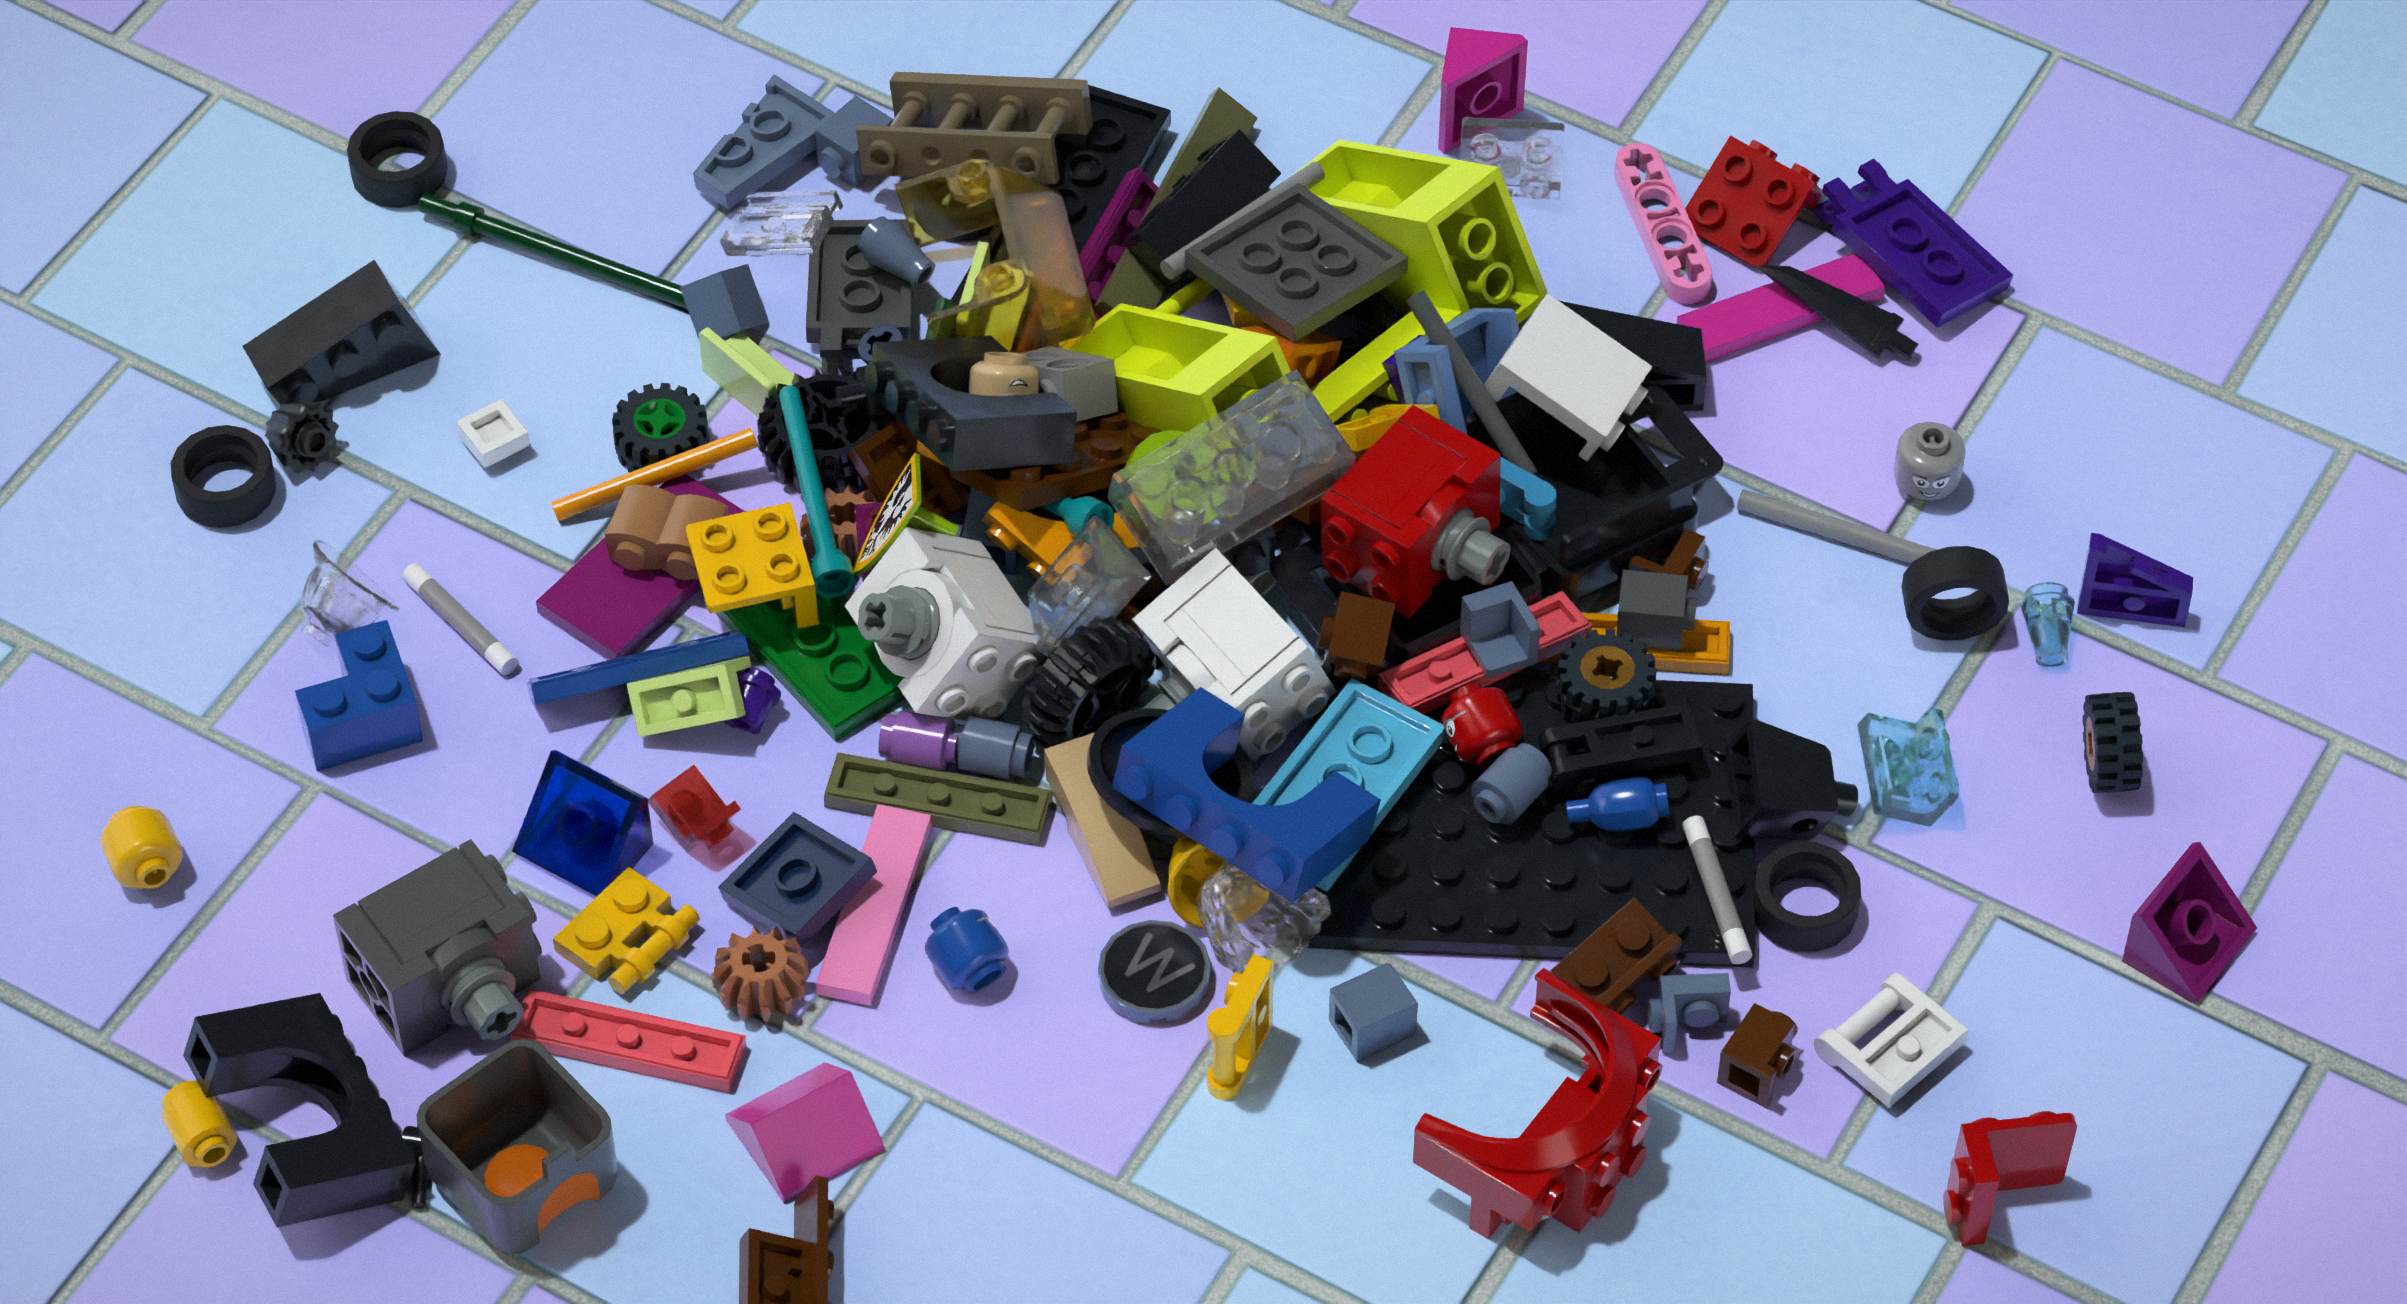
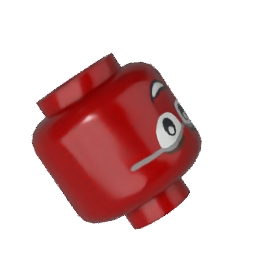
M1471 683L1456 690L1450 696L1452 704L1444 711L1441 722L1461 762L1470 765L1477 764L1479 769H1488L1506 749L1517 747L1516 744L1523 734L1522 725L1506 693L1502 689L1496 687L1481 688L1479 683Z

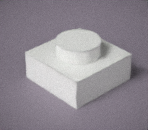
M502 398L456 421L459 437L484 468L530 446L529 432Z

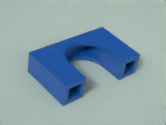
M1200 687L1122 745L1112 788L1293 903L1369 842L1381 799L1336 771L1302 798L1284 805L1266 806L1252 804L1225 793L1208 776L1234 757L1245 714Z

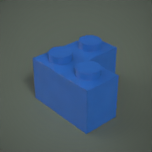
M388 620L334 634L343 677L295 690L302 729L316 771L423 742L417 703Z

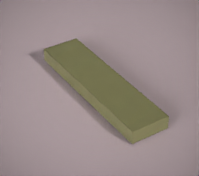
M837 752L824 793V807L874 816L877 804L929 814L931 815L932 827L1038 846L1041 844L1053 803L1052 790Z

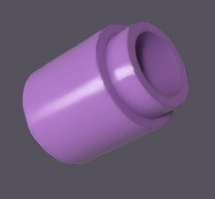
M900 711L898 715L887 714L883 719L879 734V756L891 759V762L947 771L950 763H958V758L956 757L958 735H953L956 727L955 720L953 718Z

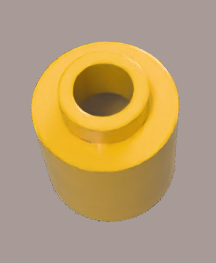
M197 1081L182 1082L171 1088L162 1100V1120L183 1161L192 1167L206 1168L222 1163L235 1147L237 1134L217 1096L206 1098Z

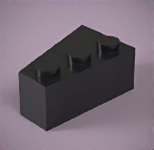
M1560 301L1652 366L1641 383L1643 387L1658 386L1662 388L1682 411H1703L1707 373L1702 330L1700 328Z

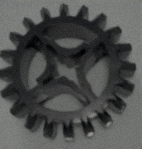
M837 366L832 374L822 375L815 367L812 376L806 379L795 373L792 386H795L800 391L823 492L826 491V488L836 489L838 493H843L848 484L863 491L865 482L846 452L897 419L889 411L884 412L883 415L870 418L864 403L839 408L835 397V388L858 383L856 371L847 377L842 376ZM778 383L777 396H770L769 399L765 397L763 412L759 413V419L757 420L758 449L762 453V457H764L768 471L777 473V477L782 485L794 482L799 494H801L779 398L781 389L787 385Z
M1112 616L1102 620L1095 618L1089 622L1087 627L1078 626L1071 637L1062 638L1060 646L1054 652H1048V659L1042 666L1036 668L1037 676L1026 687L1029 694L1023 698L1021 707L1024 709L1021 719L1042 746L1048 748L1094 733L1109 718L1132 710L1140 705L1139 698L1143 692L1149 689L1150 683L1148 679L1155 670L1153 666L1155 654L1150 649V645L1143 639L1144 636L1132 625L1127 626L1123 621L1116 620Z

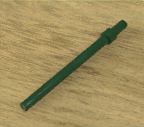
M424 193L419 201V212L451 223L452 229L472 237L476 236L477 233L687 309L680 289L682 285L486 215L484 208L466 201L456 204L428 193Z

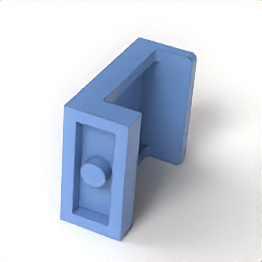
M1473 308L1445 323L1483 384L1519 333L1516 313L1510 308ZM1427 334L1394 351L1405 403L1437 404L1440 420L1467 434L1464 417L1474 412V409L1455 380L1448 345H1433ZM1509 386L1500 400L1518 391Z

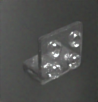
M1465 117L1462 119L1460 160L1498 166L1510 197L1560 200L1565 125L1558 122Z

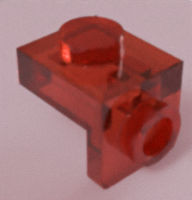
M692 765L652 794L647 800L687 853L701 843H704L708 850L723 841L735 831L730 822L742 810L735 800L726 806L695 765Z

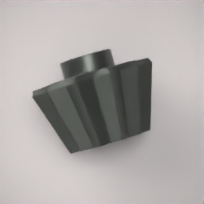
M320 402L281 404L278 410L272 411L271 419L266 422L267 431L264 436L269 441V447L284 467L291 466L297 474L305 469L315 471L320 462L329 460L330 450L337 445L335 434L339 425L333 421V410L323 409Z

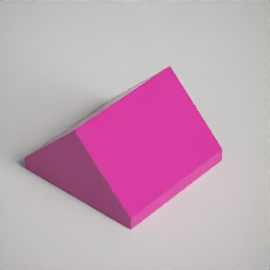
M1450 27L1441 79L1438 149L1443 154L1452 151L1523 111L1528 40L1523 35Z
M826 1062L725 1114L726 1122L783 1203L799 1196L816 1175L827 1177L829 1180L884 1150L883 1142L852 1072Z

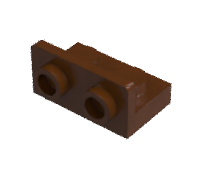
M1634 897L1554 966L1550 972L1602 1005L1623 1015L1637 1001L1638 997L1634 994L1637 988L1649 978L1657 984L1660 981V976H1667L1680 963L1676 955L1680 951L1682 939L1676 932L1669 935Z

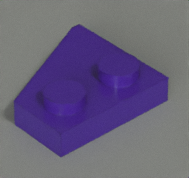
M2091 532L2078 595L2077 614L2185 627L2192 598L2194 577L2102 534Z

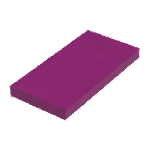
M687 474L666 481L658 487L676 496L692 494L715 499L728 505L729 515L746 512ZM604 537L536 600L537 613L611 660L630 655L688 601L701 588L699 580H680L662 569H626L609 559L606 538Z

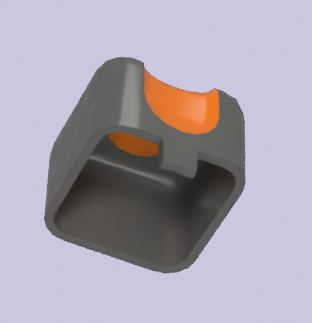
M520 1039L502 1045L430 1095L420 1105L416 1114L425 1167L431 1179L490 1243L504 1253L521 1254L534 1248L540 1242L542 1231L559 1214L584 1200L593 1199L599 1201L615 1186L618 1166L611 1118L606 1110L536 1041Z

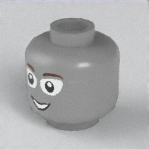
M1922 422L1908 427L1899 437L1893 468L1896 483L1905 493L1912 497L1928 501L1942 499L1952 494L1959 486L1963 472L1966 449L1962 437L1954 429L1937 422Z

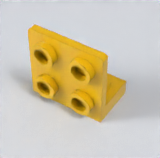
M791 502L691 523L686 526L688 543L709 613H717L779 599L783 610L792 608L798 629L819 624L815 583Z

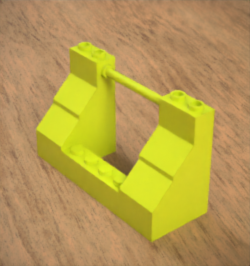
M1339 139L1301 168L1303 169L1312 162L1318 163L1324 170L1325 178L1310 188L1309 191L1408 257L1407 274L1378 291L1403 318L1302 396L1277 337L1181 316L1216 289L1199 276L1154 310L1120 303L1062 348L1114 359L1118 410L1126 413L1128 419L1143 426L1154 427L1161 431L1176 430L1189 432L1206 441L1219 454L1230 476V497L1261 485L1256 483L1237 437L1248 426L1289 419L1304 406L1316 405L1326 426H1335L1368 416L1369 412L1374 408L1387 404H1399L1382 362L1392 356L1394 351L1405 346L1418 335L1423 336L1426 334L1406 302L1416 293L1422 290L1426 292L1444 323L1473 308H1510L1516 313L1518 325L1534 312L1548 293L1498 166ZM1334 451L1333 454H1331L1330 456L1340 453L1342 451ZM1174 474L1178 482L1186 485V482L1179 475ZM1225 510L1218 519L1225 521Z

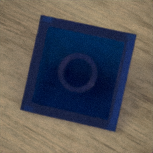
M552 750L512 852L597 897L628 866L633 869L654 844L648 798L557 750Z

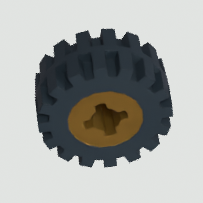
M1606 629L1605 635H1599L1597 630L1587 631V638L1585 640L1578 635L1572 639L1571 648L1565 646L1558 664L1556 695L1557 701H1561L1560 709L1565 715L1572 713L1573 723L1651 709L1656 687L1657 668H1655V658L1652 653L1647 654L1646 644L1642 641L1634 644L1633 635L1624 632L1622 637L1615 636V629Z
M2112 692L2086 695L2083 704L2084 715L2082 716L2084 732L2082 733L2087 776H2089V786L2092 788V792L2107 793L2139 790L2142 784L2141 778L2143 777V740L2140 732L2141 721L2140 716H2138V704L2135 701L2134 693Z

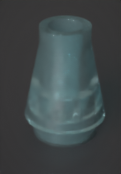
M2044 582L2029 587L2025 591V599L2020 604L2035 651V661L2038 665L2044 667H2056L2068 661V643L2075 601L2069 595L2068 588L2060 583Z

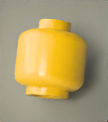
M137 805L121 809L111 817L100 838L102 852L114 878L124 887L133 889L160 887L176 872L183 858L181 844L168 817L160 810Z

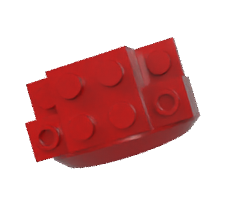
M1545 968L1541 969L1534 978L1537 981L1536 999L1534 1007L1530 1010V1017L1564 1036L1585 1053V1056L1581 1059V1066L1587 1070L1580 1079L1575 1081L1567 1076L1519 1138L1483 1136L1427 1113L1421 1116L1414 1130L1413 1163L1471 1197L1469 1229L1488 1240L1502 1222L1506 1225L1514 1222L1531 1232L1544 1214L1580 1233L1592 1216L1599 1219L1606 1213L1615 1197V1187L1624 1175L1632 1178L1640 1169L1647 1155L1648 1149L1643 1146V1140L1651 1122V1116L1647 1114L1648 1097L1663 1069V1065L1658 1062L1661 1038L1597 1002Z

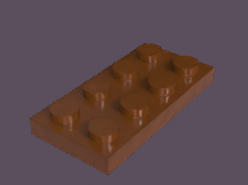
M1118 410V412L1076 422L1072 463L966 471L950 470V477L1019 512H1023L1123 483L1124 468L1132 451L1148 436L1162 431L1130 420L1126 413Z

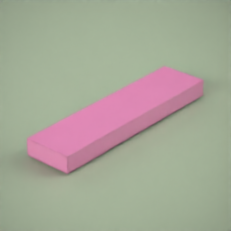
M877 804L861 851L872 858L877 873L840 911L816 981L817 995L872 1005L932 827L931 815Z

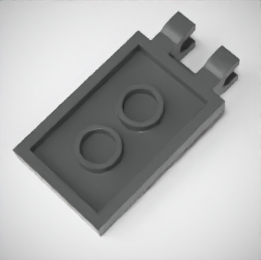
M875 219L811 220L806 341L807 343H820L822 375L832 374L837 366L843 376V348H858L861 338L875 327L883 325L895 326L901 331L905 341L911 340L913 285L864 260V253L858 249V241L861 234ZM896 219L914 240V219Z

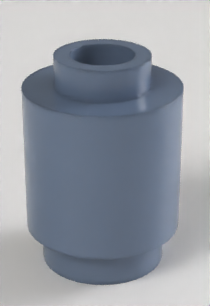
M969 716L965 725H956L953 735H958L956 744L958 769L1011 780L1013 776L1023 778L1027 776L1034 753L1035 735L1024 733L1022 726L976 716Z
M1521 743L1516 748L1506 749L1472 784L1473 803L1478 813L1493 823L1512 824L1547 788L1548 778L1552 774L1550 762L1540 750L1530 744Z

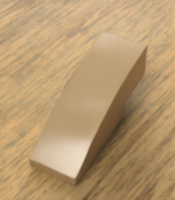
M1094 733L1044 749L1046 780L1066 815L1068 833L1110 909L1160 892L1161 886L1140 828L1117 814L1099 795L1090 780L1087 770V752Z

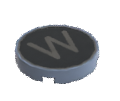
M1147 920L1130 924L1112 935L1100 952L1098 978L1104 1000L1118 1014L1137 1023L1151 1024V1019L1160 1020L1165 1018L1166 1023L1180 1020L1197 1009L1209 991L1211 961L1206 947L1191 930L1176 923Z

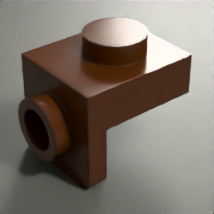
M1685 529L1663 566L1642 557L1634 556L1629 563L1628 570L1687 575V594L1690 589L1698 591L1709 567V561L1703 559L1706 537Z

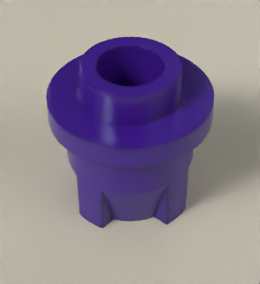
M746 668L744 672H736L746 715L725 720V724L731 728L759 734L771 706L779 703L782 694L774 685L775 679L771 675L759 669Z

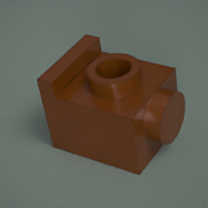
M1754 1003L1721 1050L1717 1083L1767 1109L1773 1100L1776 1078L1783 1080L1795 1061L1797 1049L1791 1046L1792 1040L1798 1033L1796 1023L1784 1013L1770 1011Z

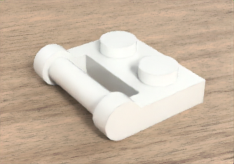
M1893 973L1879 986L1880 992L1835 1030L1826 1029L1813 1042L1817 1054L1824 1062L1831 1066L1838 1065L1888 1108L1966 1043L1969 1031L1966 1026L1898 973ZM1894 1009L1906 1011L1863 1049L1859 1050L1853 1045Z

